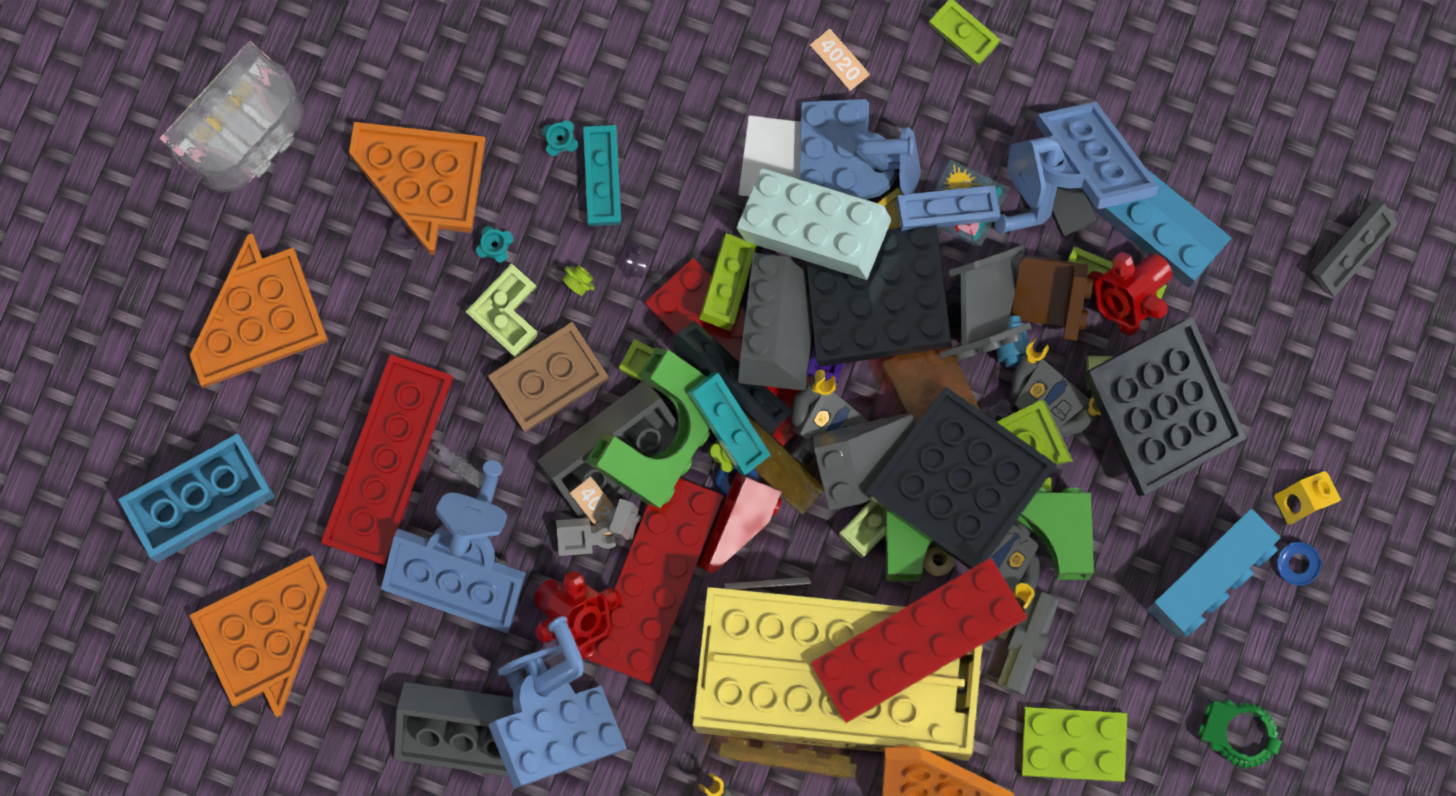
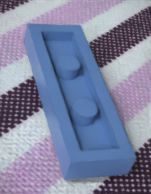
M995 185L898 195L896 198L901 231L932 225L945 227L998 221L1001 217Z

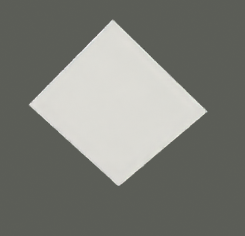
M749 116L739 195H751L762 168L800 180L801 122Z
M808 577L724 583L725 589L810 584L811 582Z

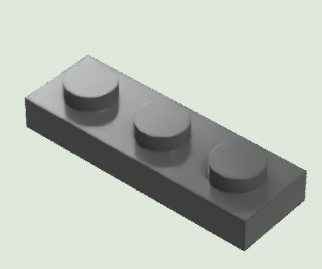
M1375 199L1311 272L1325 293L1335 297L1398 225L1385 203Z

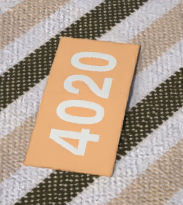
M831 29L827 30L810 44L850 91L870 75Z
M590 476L570 494L596 526L599 522L608 520L609 513L614 505ZM606 532L603 535L610 536L612 533Z

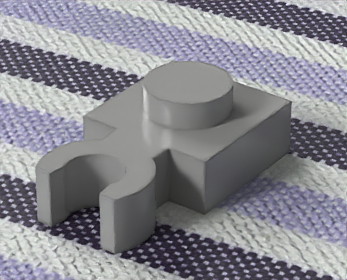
M619 499L617 507L613 506L609 513L607 522L608 526H610L609 531L617 538L627 541L629 539L634 540L636 524L642 520V517L637 515L639 508L632 502Z
M590 518L556 520L559 556L593 553L592 545H599L606 549L615 547V536L603 535L606 532H610V526L607 524L608 520H603L596 526L590 525Z

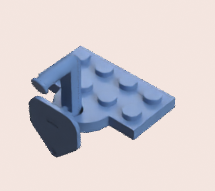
M866 99L802 102L800 180L867 200L885 193L898 178L900 179V187L903 194H914L921 174L915 134L909 127L902 128L900 139H885L877 133L868 132L869 102Z
M1097 102L1041 113L1037 116L1036 125L1045 137L1013 143L1008 157L1009 176L1027 204L1031 207L1030 212L1007 217L1000 214L999 220L995 221V229L999 234H1004L1008 231L1043 224L1052 213L1057 187L1068 189L1082 188L1098 210L1156 196L1159 185Z
M490 460L483 464L484 475L476 499L460 493H448L441 498L436 508V515L444 524L434 531L430 540L401 529L396 531L381 590L509 633L526 573L494 562L495 551L488 536H495L501 533L507 520V514L500 507L492 505L498 477L502 473L503 468L499 462Z
M564 616L556 618L548 626V629L554 632L559 645L518 658L497 670L500 676L507 677L514 693L512 704L515 714L495 720L488 725L514 789L619 753L627 748L602 686L575 694L569 684L583 674L584 663L566 623L567 619ZM563 652L566 660L547 670L544 661ZM523 670H526L528 675L525 678L521 674Z

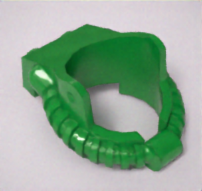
M1226 700L1223 703L1213 701L1212 704L1208 703L1204 715L1207 716L1205 724L1201 723L1197 735L1200 736L1199 741L1209 743V747L1213 751H1221L1222 757L1225 756L1227 758L1226 761H1230L1232 765L1236 764L1240 768L1241 766H1244V768H1254V766H1260L1261 763H1266V760H1269L1272 754L1278 755L1282 741L1277 739L1279 733L1276 729L1278 728L1274 724L1275 720L1271 719V714H1267V710L1261 709V706L1258 705L1257 707L1254 703L1249 704V702H1245V704L1241 702L1238 705L1231 700ZM1250 715L1263 723L1269 739L1265 749L1259 754L1248 757L1235 751L1228 743L1226 735L1227 725L1236 716Z

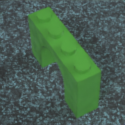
M655 348L638 377L666 395L673 403L678 416V428L672 443L661 453L645 457L617 437L602 434L585 463L647 505L661 508L663 504H666L672 498L675 491L674 485L679 477L684 475L691 467V458L697 448L701 447L708 439L710 427L687 393L707 376L671 351Z

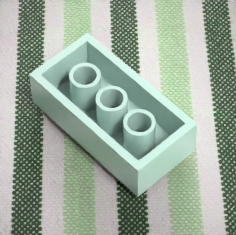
M762 168L737 229L748 243L867 280L890 225L891 218L884 205Z

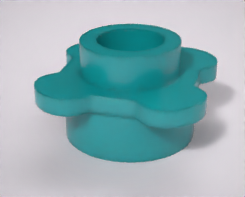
M565 120L562 123L543 127L542 135L547 140L546 152L548 155L557 156L559 152H574L578 148V142L574 139L572 133L574 130L572 122ZM562 136L563 140L558 141L557 137Z
M491 226L483 228L481 231V244L476 247L477 255L480 258H494L498 263L505 262L508 259V246L513 242L512 234L509 231L502 232L493 229ZM497 242L498 246L492 247V243Z

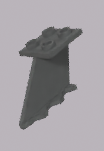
M1023 245L949 270L951 277L961 274L962 344L939 352L941 359L955 355L956 361L975 355L974 349L976 353H985L1000 348L999 341L1003 346L1021 340L1019 333L1032 329L1030 322L1007 329L1015 296L1020 259L1025 254Z

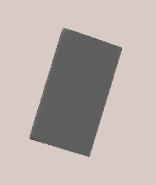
M1057 187L1052 212L1063 237L1095 225L1096 217L1082 188L1068 189Z

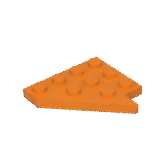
M253 233L247 235L190 353V358L202 388L328 342L294 248L262 258Z
M313 555L190 614L192 622L233 707L264 693L275 717L279 718L283 715L328 589V585Z
M904 744L885 747L881 796H1014L1013 792L921 747H910Z

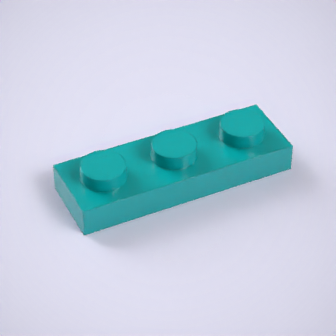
M616 125L583 127L588 226L621 225Z
M711 373L687 392L740 474H748L771 456L719 373Z

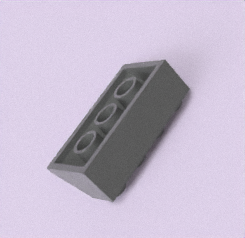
M753 253L738 383L805 391L813 328L808 273L788 257Z
M642 381L538 459L537 462L578 518H589L571 496L570 492L590 476L610 502L627 491L585 463L601 435L615 436L643 456H653L664 451L672 443L677 432L678 423L661 397L645 381Z
M404 682L397 706L394 760L509 776L488 724L515 714L512 704L513 698Z

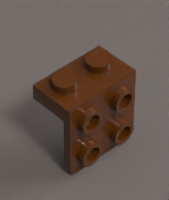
M1032 256L1022 257L1019 264L1012 316H1020L1021 321L1064 327V339L1077 341L1079 329L1085 330L1088 310H1082L1084 298L1090 299L1092 294L1093 279L1088 278V264Z

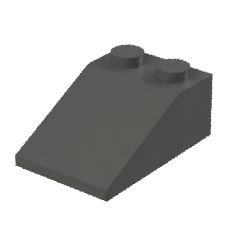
M912 412L813 435L814 450L829 511L871 500L865 496L867 490L915 427Z

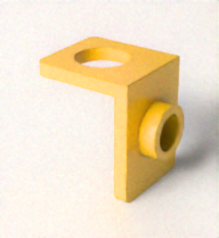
M1326 471L1300 480L1274 496L1289 525L1341 500ZM1290 494L1297 496L1300 500L1301 509L1298 513L1292 512L1287 505V498Z

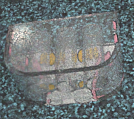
M249 41L159 139L169 154L204 185L215 191L232 192L246 186L255 176H262L270 167L272 157L278 151L282 153L290 146L294 139L292 136L300 127L303 119V103L288 73Z

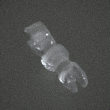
M432 443L440 449L439 454L428 449V453L432 458L450 467L449 471L454 475L459 473L478 488L481 486L484 473L466 463V458L461 454L456 456L450 452L449 448L442 443Z

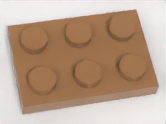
M573 322L488 375L524 433L609 380V376Z

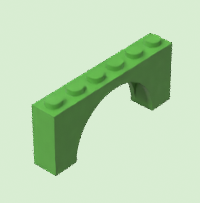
M1041 488L1017 522L1026 526L1042 541L1052 559L1056 580H1090L1094 573L1091 493H1082L1080 488H1065L1061 490V493H1048L1047 489ZM884 509L886 581H920L923 573L924 556L932 542Z

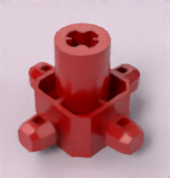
M1122 252L1114 257L1113 267L1105 274L1098 271H1092L1088 274V278L1093 279L1092 291L1096 293L1097 308L1105 318L1119 324L1122 334L1133 336L1139 331L1140 322L1147 316L1160 319L1167 314V303L1157 297L1156 292L1172 279L1173 273L1168 262L1160 255L1150 254L1134 266L1133 258L1129 254Z
M576 571L565 575L563 585L552 579L545 581L536 590L534 603L539 610L547 614L548 619L537 626L535 629L536 636L543 643L557 640L554 632L550 631L548 626L556 618L564 616L567 619L566 623L573 635L582 659L592 656L594 642L605 637L611 627L609 612L621 603L619 592L613 588L598 592L585 584L583 576Z

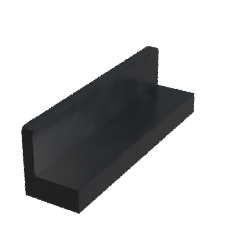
M695 320L681 330L672 340L674 344L673 350L689 365L705 376H709L713 372L719 373L746 417L767 437L774 435L792 413V410L766 386L738 383L740 362Z

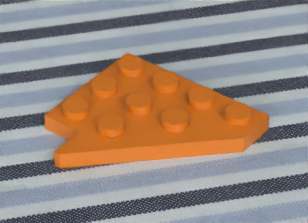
M354 122L349 149L350 158L430 255H435L439 229L472 233L486 144L485 137Z

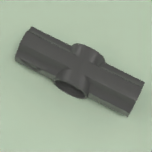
M1034 590L1035 594L1029 606L1024 609L1027 619L1015 626L1007 647L1009 653L996 684L1005 690L1020 695L1025 694L1036 662L1039 663L1049 638L1047 633L1060 601L1052 595Z

